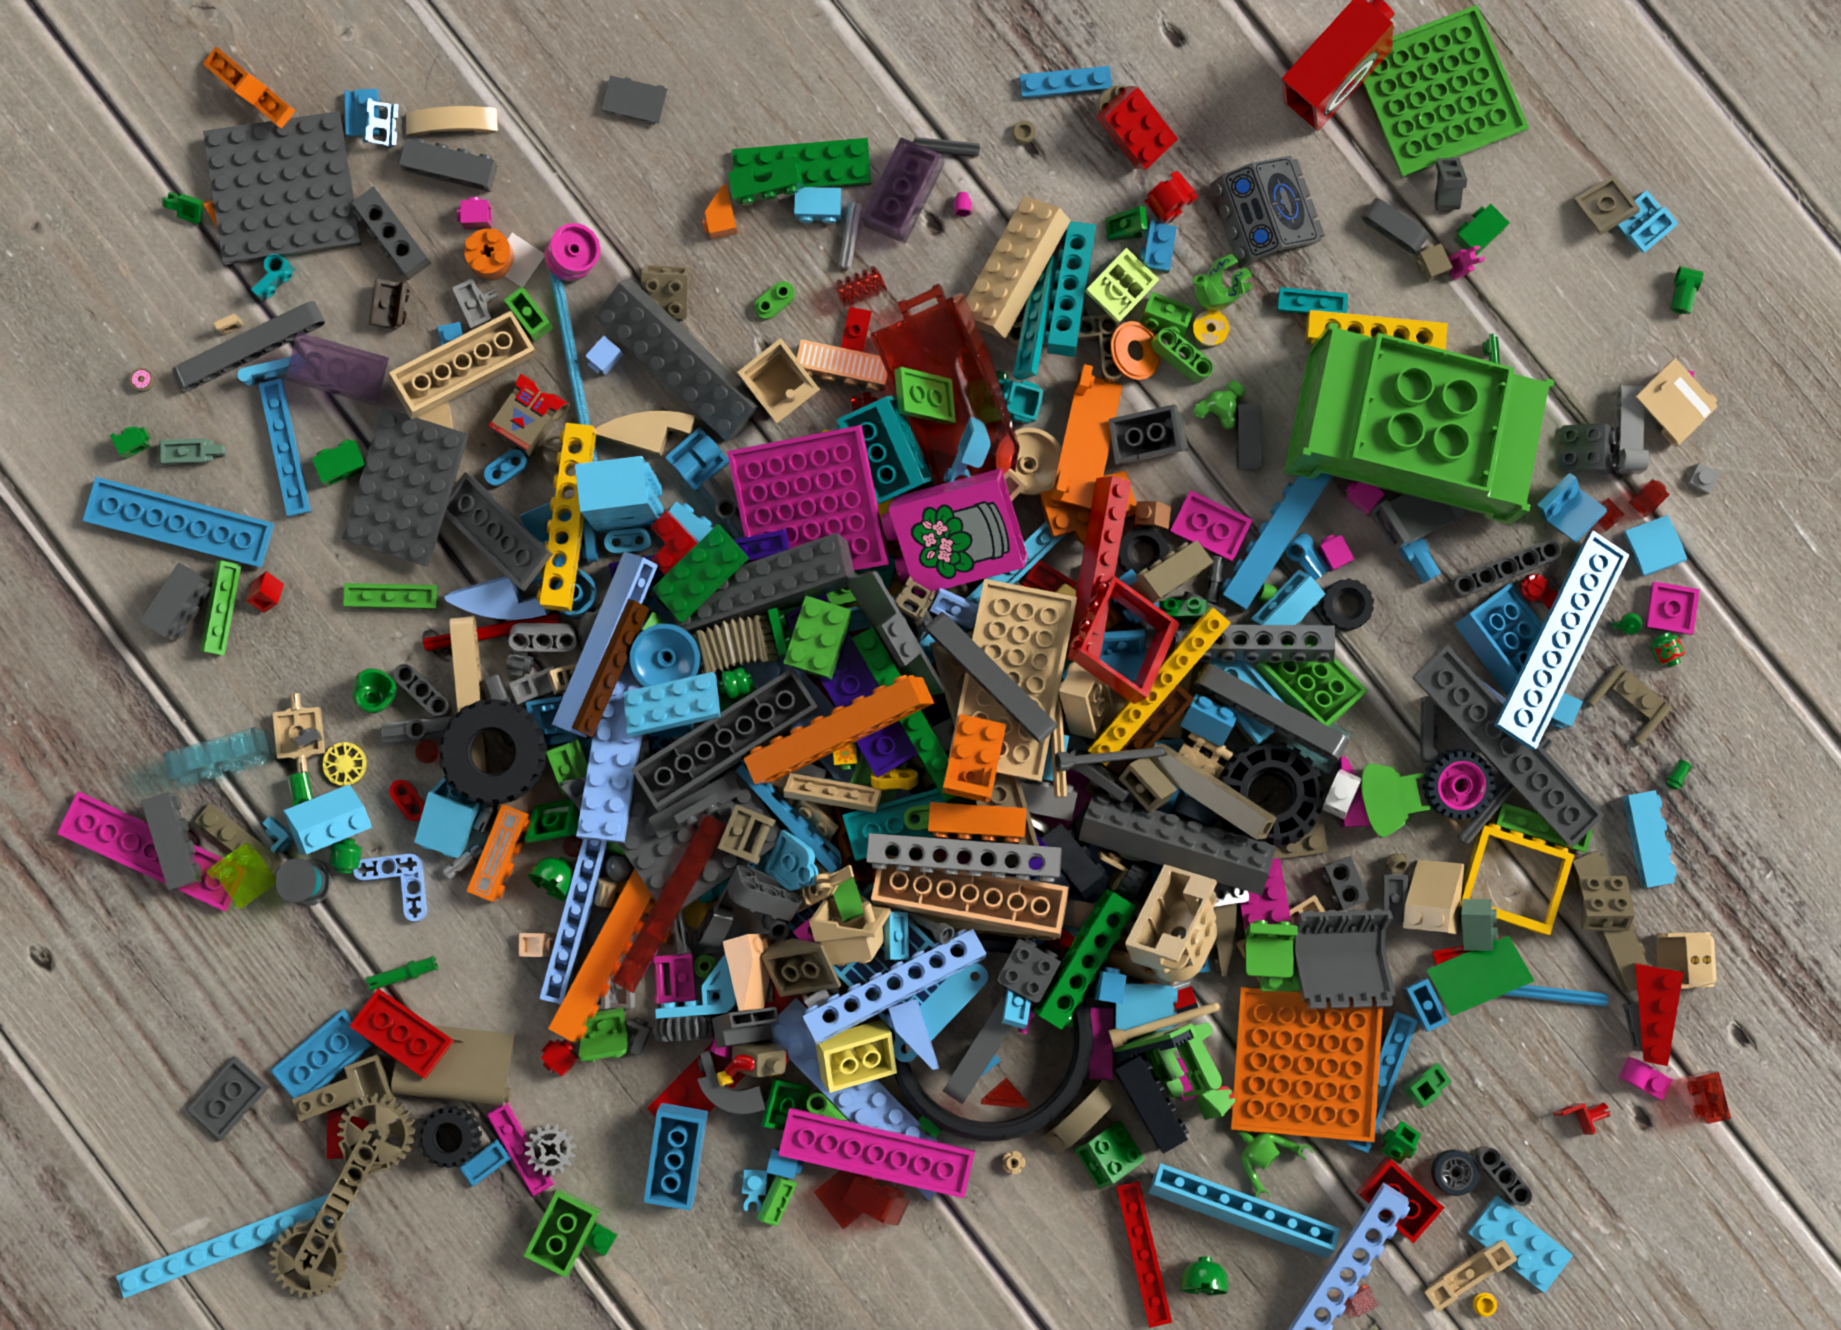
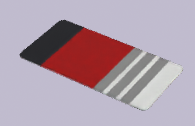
M1190 980L1175 982L1173 988L1177 989V1003L1174 1004L1177 1013L1197 1008L1198 1004Z

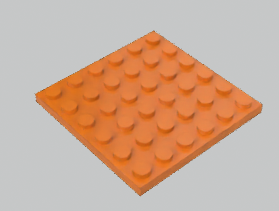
M1241 987L1233 1092L1235 1102L1232 1107L1231 1130L1375 1142L1383 1007H1375L1372 1000V1007L1352 1008L1349 1001V1008L1330 1009L1328 1002H1326V1009H1308L1307 1003H1302L1300 992L1262 991L1259 988Z

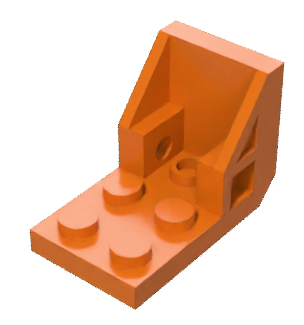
M963 714L959 715L942 793L990 803L1007 724Z

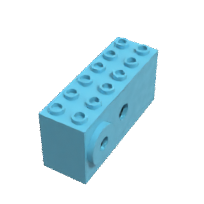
M643 456L575 464L580 512L598 534L609 533L613 530L649 528L665 512L664 506L659 501V497L663 496L661 483H659L654 470L652 471V467L649 465V462H645Z

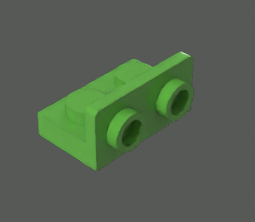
M1152 292L1140 323L1145 325L1147 329L1158 333L1164 328H1171L1181 337H1184L1195 308Z

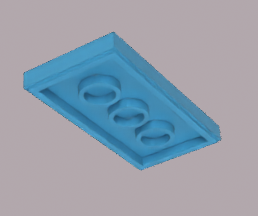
M342 1009L270 1070L293 1099L325 1087L345 1070V1066L351 1065L374 1045L349 1027L353 1019L345 1009Z

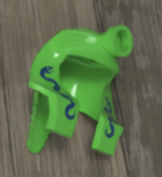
M1232 254L1216 259L1206 275H1197L1193 278L1195 297L1198 303L1206 310H1223L1252 288V283L1243 284L1246 279L1252 277L1251 272L1246 267L1231 276L1232 285L1230 288H1224L1222 285L1224 269L1238 262Z

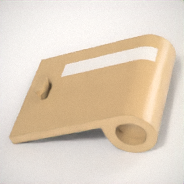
M1673 358L1635 396L1663 427L1661 430L1663 437L1676 447L1717 408L1715 396L1710 392H1706L1676 358Z

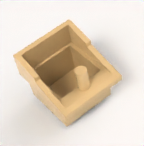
M781 338L737 372L738 377L776 424L820 391L819 387Z
M829 896L824 899L809 921L814 940L823 944L832 965L844 966L851 962H859L861 964L870 962L884 942L883 925L891 914L890 908L871 906L870 902H864L861 904L864 916L844 923L835 898Z

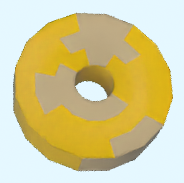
M1206 310L1201 312L1195 318L1192 326V334L1195 340L1205 347H1216L1222 344L1229 333L1228 320L1218 311ZM1207 326H1213L1215 331L1209 332Z

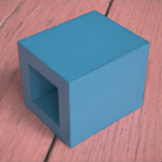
M773 1147L766 1173L794 1179L796 1174L801 1173L803 1161L779 1156L780 1149Z

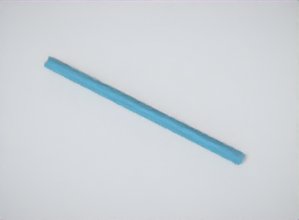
M548 269L549 276H551V287H553L552 292L555 295L553 298H555L554 303L557 306L556 312L558 314L557 317H559L558 323L560 325L559 328H561L560 334L562 336L561 339H563L562 344L563 350H565L571 391L574 397V405H576L578 424L589 425L591 423L588 422L590 421L588 419L590 417L587 416L589 411H586L588 408H585L588 406L585 405L587 404L586 400H584L586 397H583L585 396L583 394L585 393L584 389H582L584 386H581L583 381H580L582 375H579L581 373L578 372L581 370L578 369L580 368L578 367L579 364H577L579 362L576 361L578 356H575L577 351L574 350L576 345H573L575 340L572 339L574 334H571L573 333L571 331L573 329L570 328L572 323H569L571 321L568 320L571 318L568 317L570 315L567 312L569 310L566 309L568 308L566 306L568 305L567 301H565L567 299L564 298L566 293L563 290L565 288L562 287L564 282ZM594 452L593 462H596V459H598L595 458L597 457V455H595L597 454L596 452Z

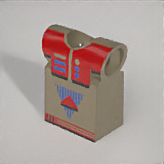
M521 373L516 381L513 393L510 394L489 424L488 429L494 437L510 447L522 451L526 457L531 459L554 422L561 418L569 409L570 403L554 393L541 391L538 383Z

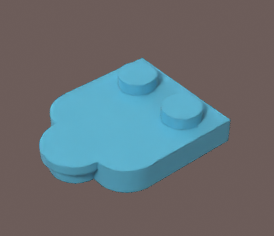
M781 830L776 846L773 848L764 871L790 891L801 890L804 886H813L816 883L815 876L818 875L817 867L814 865L815 854L813 850L790 831Z

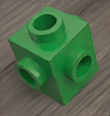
M1401 1120L1393 1129L1389 1128L1384 1133L1381 1139L1384 1143L1380 1151L1398 1164H1401L1406 1158L1411 1159L1413 1157L1421 1134Z

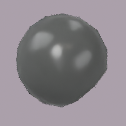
M612 855L606 863V873L612 880L617 882L629 880L635 869L626 856Z

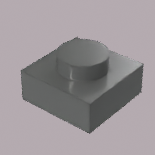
M312 727L300 731V736L295 738L298 747L301 749L323 740L320 731L317 729L313 730Z

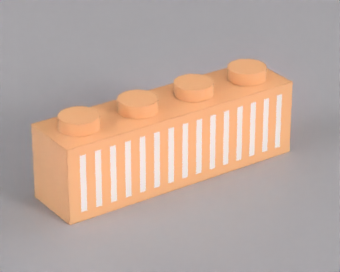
M802 339L797 354L798 361L810 377L813 374L822 376L821 379L835 382V379L844 381V384L854 387L858 384L866 385V388L872 391L886 389L891 358Z

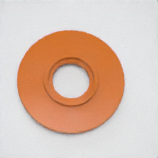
M1129 321L1121 324L1113 332L1110 341V351L1114 364L1123 375L1133 380L1149 378L1155 373L1160 363V356L1151 347V341L1155 335L1139 322ZM1131 341H1136L1142 346L1143 356L1138 361L1132 359L1128 354V344Z

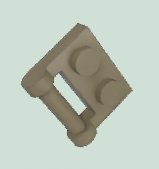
M736 804L718 849L758 865L760 860L759 854L770 827L773 828L775 820ZM757 821L762 824L752 849L748 853L743 850L754 823Z

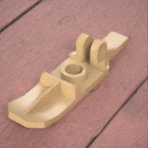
M851 865L834 873L824 872L816 875V883L813 886H804L801 890L793 891L802 900L796 913L833 895L839 884L854 877Z

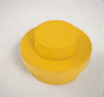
M1482 1292L1475 1296L1473 1309L1478 1315L1489 1317L1495 1313L1497 1301L1493 1295Z

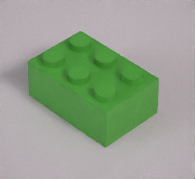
M805 596L784 664L789 668L793 667L795 670L832 681L852 620L853 613L851 609Z
M561 1188L558 1189L524 1257L566 1278L571 1273L602 1209Z

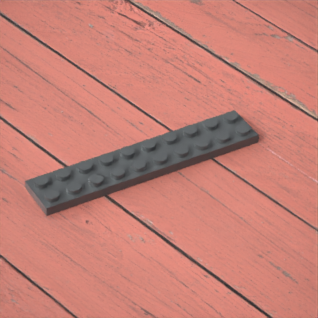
M1444 645L1412 676L1413 680L1568 847L1572 848L1605 816L1540 744H1538L1537 749L1530 750L1494 726L1503 704L1448 645Z

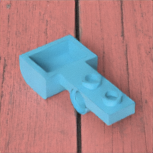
M973 417L969 418L957 447L958 453L952 468H948L945 472V483L954 481L958 476L970 477L969 471L966 468L967 465L980 468L983 465L990 448V439L982 421Z

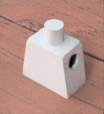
M1340 769L1322 810L1345 819L1362 778Z

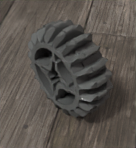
M715 1015L657 1018L654 1020L653 1027L655 1040L658 1042L713 1038L715 1034L712 1018H715Z

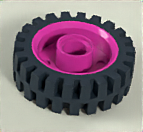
M1462 749L1447 750L1446 753L1438 754V758H1433L1430 761L1432 763L1430 766L1427 765L1425 769L1427 773L1426 775L1423 774V780H1425V784H1422V789L1425 790L1423 794L1428 800V804L1439 814L1456 820L1473 818L1475 814H1480L1484 811L1483 807H1488L1490 804L1488 802L1489 798L1493 799L1494 794H1492V790H1495V784H1493L1495 777L1491 774V767L1479 755ZM1462 779V787L1456 790V781Z

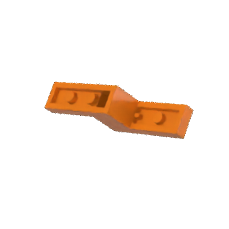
M215 46L203 62L206 68L280 128H283L296 111L217 46Z

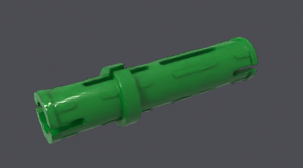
M434 955L417 962L412 960L407 965L366 977L367 985L370 984L368 986L369 990L374 991L375 989L409 978L417 979L421 974L438 970V963L434 962L436 961Z

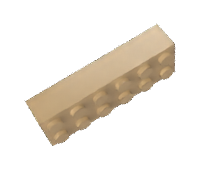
M1023 196L958 313L970 326L1004 339L1007 337L1071 221L1060 207Z
M511 310L389 372L388 381L412 420L533 358L535 349Z

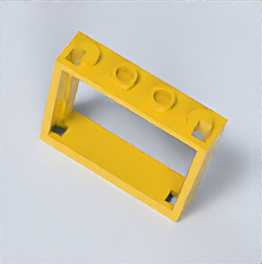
M1488 823L1487 826L1484 825L1477 833L1463 879L1460 908H1462L1463 899H1470L1488 837L1492 836L1563 859L1544 923L1492 907V909H1497V920L1542 935H1551L1574 854L1568 853V848L1560 845H1555L1554 848L1546 846V841L1532 837V841L1523 838L1524 834L1510 830L1509 833L1500 831L1501 826Z

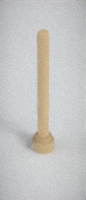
M1213 1002L1123 1031V1029L1118 1030V1028L1108 1030L1109 1036L1115 1049L1123 1046V1043H1126L1128 1039L1217 1012L1220 1006L1218 1003Z

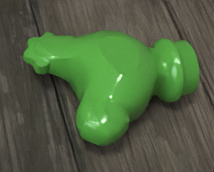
M1231 380L1229 384H1226V392L1215 391L1206 400H1202L1200 404L1196 403V408L1193 409L1195 417L1203 419L1205 415L1211 413L1219 418L1224 429H1233L1237 421L1235 418L1237 410L1236 399H1242L1246 392V389L1235 380Z

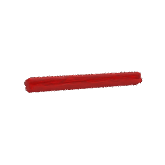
M554 612L539 617L479 627L476 630L477 639L480 641L510 635L511 627L517 623H560L559 615ZM450 633L423 639V647L426 651L452 646Z

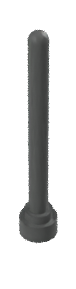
M1163 747L1076 756H1072V754L1067 752H1058L1055 754V766L1057 771L1060 772L1068 771L1074 765L1159 757L1165 754V749Z
M900 910L901 912H908L910 919L932 931L934 938L942 944H947L952 940L954 928L946 923L937 924L920 913Z

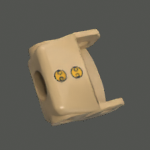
M1711 932L1657 933V967L1684 972L1681 989L1714 987L1717 977L1714 938L1711 936Z

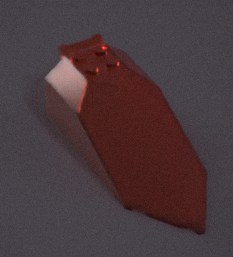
M938 283L933 285L932 289L911 299L898 301V307L903 320L870 333L896 394L895 369L899 367L952 379L956 423L946 425L906 415L935 482L938 485L945 483V472L948 468H952L958 453L957 447L970 417L984 423L990 439V448L983 465L980 468L967 465L966 468L970 476L1002 468L1003 474L1010 468L1016 473L1020 445L991 355L963 292L946 300L943 288ZM936 297L938 304L914 315L911 314V308ZM958 476V477L955 478L954 481L959 480V479H963V478H966V477H965V476Z

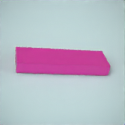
M1090 1007L1093 1049L1088 1079L1112 1080L1113 1045L1108 1030L1114 1029V1008Z

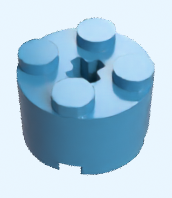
M577 570L574 590L578 593V597H573L571 612L559 611L573 619L581 618L586 611H593L600 598L599 590L594 580L581 570ZM554 581L551 585V589H559L562 585V581Z

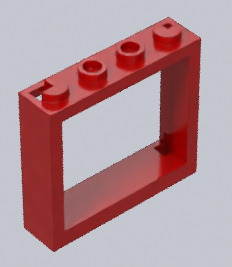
M1113 576L1106 581L1102 580L1098 584L1095 599L1087 607L1089 612L1079 625L1080 631L1078 636L1070 644L1072 649L1068 658L1127 700L1136 704L1148 697L1180 623L1120 579ZM1109 597L1115 599L1157 630L1134 683L1086 650Z

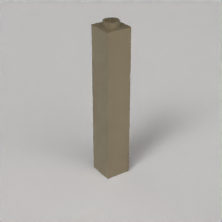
M1154 744L1151 747H1163L1165 749L1163 756L1150 757L1149 759L1173 785L1254 839L1258 840L1267 837L1277 819L1275 816L1167 745Z

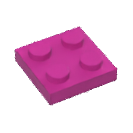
M1652 582L1645 628L1693 635L1700 589Z

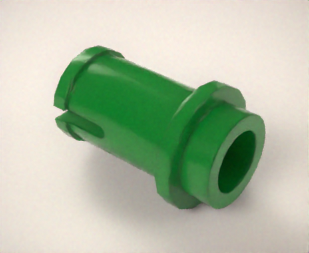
M1679 759L1671 775L1666 777V785L1674 790L1683 788V781L1693 766L1689 762Z

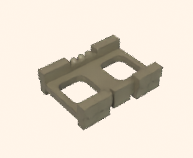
M909 577L900 591L901 594L896 597L895 604L899 610L915 618V624L919 625L937 592L926 589L914 582L912 577ZM915 587L926 594L925 598L921 599L912 594L911 589ZM904 601L917 606V612H912L903 606Z

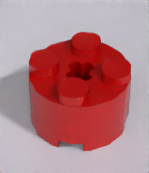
M1179 171L1170 174L1171 180L1161 181L1147 194L1148 198L1144 200V203L1164 224L1170 220L1174 221L1183 213L1181 209L1186 204L1188 206L1191 205L1199 197L1195 189Z

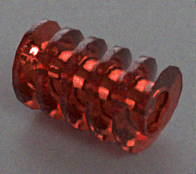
M875 266L870 267V274L866 269H863L862 277L857 272L853 274V280L846 276L845 284L840 279L836 281L837 293L844 308L845 301L854 305V297L862 302V294L871 298L872 290L876 295H879V287H882L887 292L884 279Z

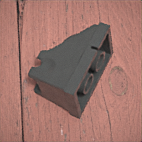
M1173 404L1109 419L1115 464L1121 465L1188 451L1189 446L1184 427L1185 418L1177 410V405Z

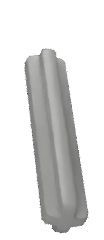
M850 203L839 260V268L845 270L851 269L861 213V204Z

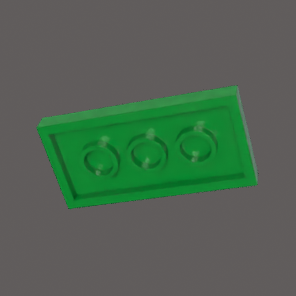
M717 524L652 590L674 616L683 623L749 557L723 527Z

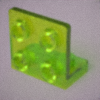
M244 843L206 871L211 879L219 880L239 909L244 908L276 884L275 875L253 844Z

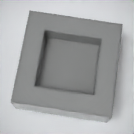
M1698 463L1687 485L1708 495L1711 493L1720 473Z

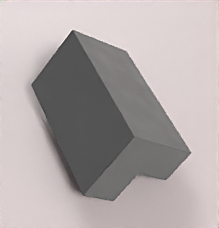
M771 1007L732 1012L712 1018L717 1048L773 1039L770 1024L779 1022L777 1008Z

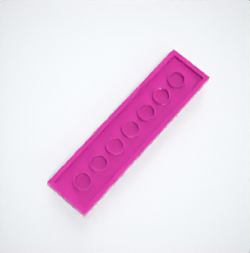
M77 791L57 834L166 884L148 823ZM194 844L196 852L193 855L195 862H198L201 866L202 876L200 878L202 882L178 890L227 912L246 874L247 868Z
M789 1108L779 1156L960 1198L965 1197L975 1150L794 1108Z

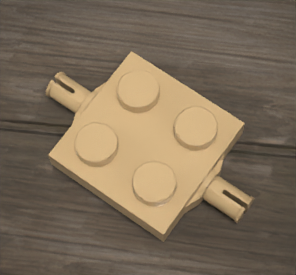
M300 693L290 694L291 708L272 713L277 759H297V772L303 773L308 772L306 758L312 755L325 754L322 715L320 707H301ZM311 727L313 730L317 729L320 731L323 740L302 749L298 747L295 738L300 736V731Z

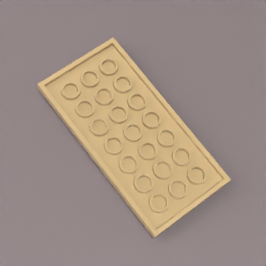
M984 579L972 640L1034 702L1054 719L1058 688L1061 683L1077 597ZM966 672L948 763L959 715H968L1007 724L998 761L997 774L1041 782L1050 735L1041 744L1038 743Z

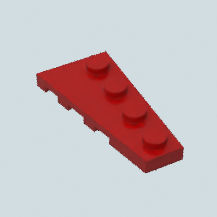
M1635 963L1643 1061L1668 1066L1684 972Z

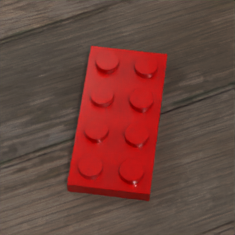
M379 988L349 1026L424 1080H426L454 1042L452 1038Z

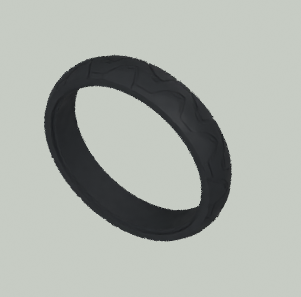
M976 934L985 952L1011 954L1016 941L1021 939L1001 935ZM1036 945L1035 948L1041 950L1042 952L1045 951V949ZM958 947L950 950L952 956L957 958L964 954L962 949ZM1074 977L1070 979V986L1076 982ZM1085 996L1083 1001L1072 1012L1074 1046L1072 1058L1063 1080L1044 1103L1025 1115L998 1122H981L955 1115L937 1104L923 1090L912 1072L909 1062H901L896 1057L897 1073L894 1074L895 1079L907 1100L922 1116L929 1119L940 1129L953 1135L970 1140L993 1142L1015 1139L1033 1133L1050 1123L1065 1110L1078 1093L1087 1075L1093 1049V1028ZM888 1025L887 1027L890 1029L892 1033V1040L894 1044L895 1034L892 1028H890V1026ZM906 1044L901 1046V1052L907 1054Z

